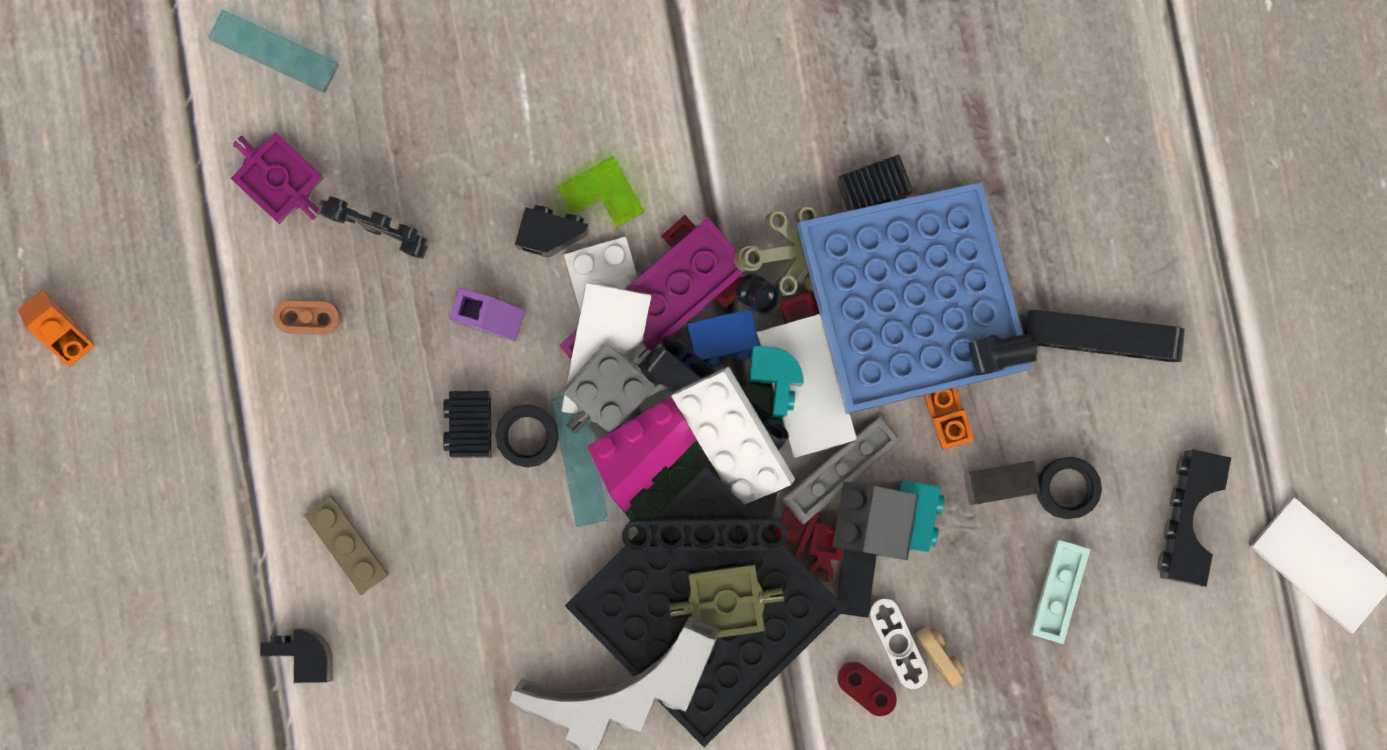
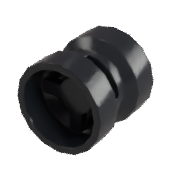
M757 274L745 275L739 281L736 288L738 300L761 315L772 313L780 303L781 293L779 288Z

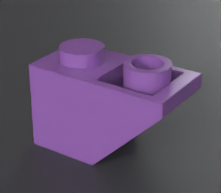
M459 287L449 319L454 324L516 342L525 310L493 297Z

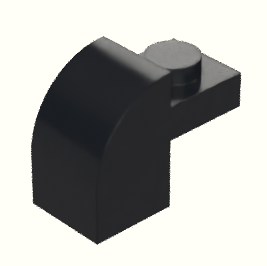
M306 628L294 629V641H291V635H271L270 642L261 643L260 656H294V683H327L333 681L332 651L327 641L317 632Z

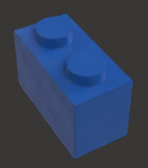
M751 309L687 323L693 353L710 367L723 364L722 359L734 356L735 361L751 358L753 345L760 346Z

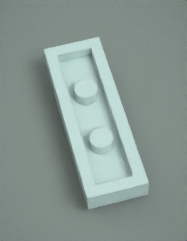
M1056 540L1031 627V635L1064 644L1090 549Z

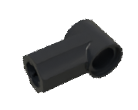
M1031 334L1011 336L1003 339L990 337L968 343L975 376L1004 370L1005 367L1037 361V345Z

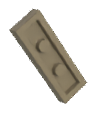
M329 496L304 514L307 521L360 595H363L389 576L333 496Z

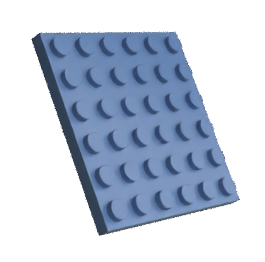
M982 182L805 220L797 224L846 414L1032 369L1031 363L1005 367L1004 370L994 373L974 375L968 347L969 342L990 337L1003 339L1023 335Z

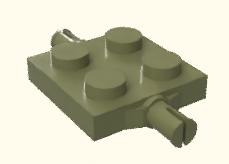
M754 563L689 573L691 587L689 601L669 603L671 617L691 614L692 618L720 629L717 638L765 631L762 615L764 603L784 601L782 587L762 590L757 581Z

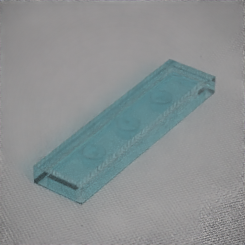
M223 9L208 36L211 41L323 93H326L339 67L336 61Z
M564 396L553 398L551 400L576 527L609 521L600 473L587 448L588 445L593 443L590 422L588 420L578 433L575 434L566 424L576 414L562 412Z

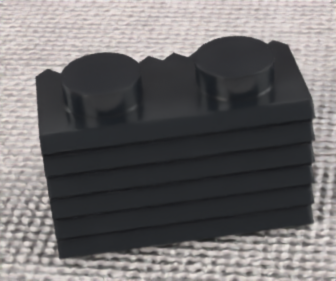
M899 154L840 175L837 179V185L848 211L906 199L913 191Z
M449 391V399H444L443 402L444 419H449V432H444L443 435L444 451H449V457L491 458V392Z

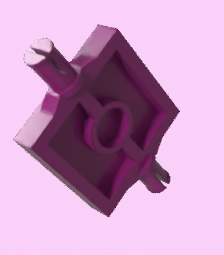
M275 132L264 144L254 148L243 136H240L237 139L246 147L245 149L235 140L233 147L239 150L246 158L242 167L230 179L278 224L298 208L307 214L311 220L316 219L317 216L308 209L309 207L316 214L320 215V209L308 198L312 190L324 177Z

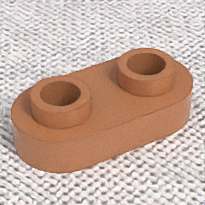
M286 300L276 307L273 315L276 326L289 334L329 335L338 329L341 322L338 309L332 304L323 301ZM292 312H296V322L288 323L287 316ZM323 314H329L330 321L326 325H321L319 322V318Z

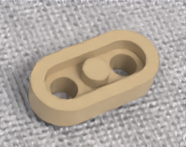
M925 626L914 635L948 685L953 689L963 682L961 674L965 671L955 656L949 658L942 649L946 643L935 628L929 631Z

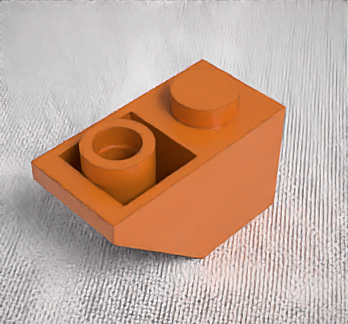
M44 289L18 309L25 327L69 367L95 347L68 312Z

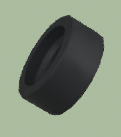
M532 405L516 406L506 412L498 422L495 434L497 447L503 457L514 465L526 468L539 466L549 460L556 451L559 440L557 425L552 417L540 407ZM520 418H535L546 429L547 438L545 445L534 455L525 456L518 454L509 444V429Z
M1066 457L1056 459L1043 468L1038 475L1036 492L1043 509L1052 516L1062 519L1083 517L1093 511L1100 500L1102 486L1100 476L1092 465L1083 459ZM1063 469L1076 470L1087 481L1088 491L1086 498L1076 507L1060 506L1051 496V479L1057 472Z

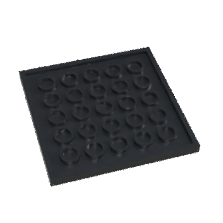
M705 466L654 518L756 516ZM702 525L696 529L695 536L701 542H709L714 537V531L711 527ZM734 525L730 528L728 534L731 540L741 542L746 539L748 531L742 525ZM666 526L662 530V537L667 542L674 543L681 537L679 529L675 526ZM767 527L763 529L762 536L765 540L770 542L778 540ZM642 528L631 541L635 543L644 542L647 539L645 529ZM785 545L775 550L632 551L624 546L565 604V607L635 676L646 670L667 652L678 639L687 620L691 617V614L671 617L669 603L689 601L691 593L689 573L755 563L757 581L762 590L782 587L784 601L764 603L762 615L765 631L717 638L686 711L668 708L661 700L657 699L703 747L708 745L846 609Z

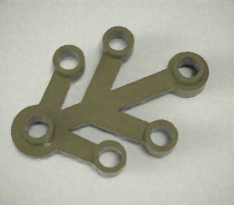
M808 206L797 209L794 215L797 224L804 221L802 219L804 211L808 213L809 220L817 218L816 211ZM774 211L767 214L765 218L766 227L771 231L778 232L792 245L760 250L754 245L742 246L735 252L734 263L739 270L751 272L759 269L762 263L795 258L785 274L775 282L781 296H789L796 292V281L807 266L799 232L787 223L788 220L785 213ZM775 215L780 220L778 227L773 224V217ZM750 252L755 256L753 264L748 261V254ZM808 273L804 278V284L808 290L814 291L810 274ZM785 280L788 281L790 285L789 290L787 292L783 289L782 286Z

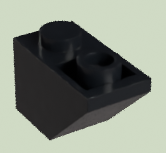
M534 205V209L525 207L515 246L517 250L549 258L587 237L590 230L589 225L583 223L584 218L577 215L566 214L564 218L552 215L553 210L544 206Z

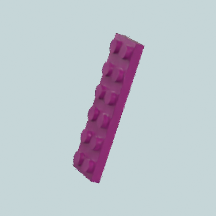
M708 217L703 219L624 288L626 290L651 294L642 343L651 351L662 337H670L744 273L734 263V255L737 250ZM576 331L559 344V347L570 359L572 357Z

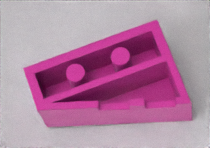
M669 397L591 443L587 448L609 494L625 513L632 506L630 501L643 488L648 490L654 484L652 479L665 466L670 468L697 439L673 398Z

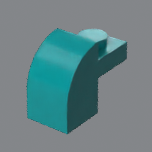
M753 345L749 382L775 384L772 417L785 418L788 410H794L795 391H789L790 386L801 387L804 383L802 369L797 360L790 353L782 349Z

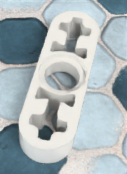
M889 599L876 600L870 606L869 618L896 677L906 688L918 689L927 681L928 671L899 607L894 601ZM882 604L885 608H892L893 613L889 615L892 625L899 621L901 628L888 631L885 635H883L882 629L888 628L886 622L883 619L877 620L876 614L880 612L879 606ZM895 634H902L907 639V648L901 653H894L889 647V640ZM911 652L915 656V658L908 659L911 666L915 669L920 668L921 673L917 674L918 681L914 683L911 679H904L903 675L908 672L905 663L901 662L897 665L895 661L896 659L909 656Z

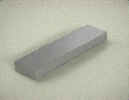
M880 416L856 436L857 440L848 442L781 500L802 525L842 492L843 481L853 483L901 441Z

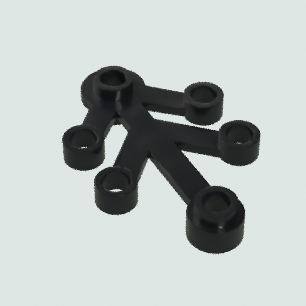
M329 196L328 201L320 200L319 206H321L319 214L321 216L343 224L345 221L353 224L357 222L368 232L380 236L383 233L402 242L399 248L401 252L424 259L428 248L425 245L427 239L417 235L418 230L403 224H399L398 229L391 228L389 225L392 218L374 211L371 217L359 214L357 211L347 208V202Z

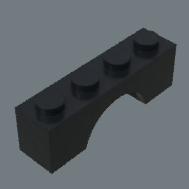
M1194 449L1184 451V456L1180 455L1176 467V473L1180 475L1178 487L1173 488L1170 497V506L1174 507L1172 518L1167 520L1164 528V538L1167 539L1165 551L1160 553L1157 565L1158 570L1161 571L1160 578L1199 587H1207L1213 554L1207 551L1197 540L1193 530V516L1198 504L1206 496L1226 489L1231 457Z

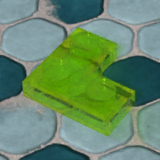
M613 156L557 186L571 214L577 215L601 201L616 229L644 214L641 204Z

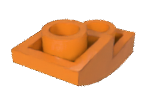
M957 388L924 395L925 403L942 450L974 441L965 409L962 408Z

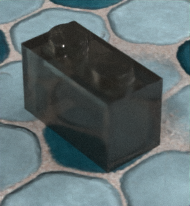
M1034 461L964 473L969 505L1040 493Z

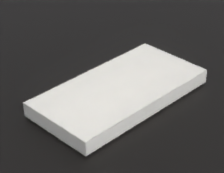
M586 282L566 385L605 342L610 344L619 353L625 354L628 357L643 340L651 294ZM564 394L562 412L577 414L579 410L576 404Z
M820 314L757 332L760 346L779 348L790 353L797 360L803 372V385L801 387L790 386L789 390L795 391L794 410H788L787 416L782 418L783 425L789 433L788 442L793 458L857 440L850 414L845 412Z
M1295 497L1289 499L1250 545L1256 553L1349 633H1354L1387 594V577Z

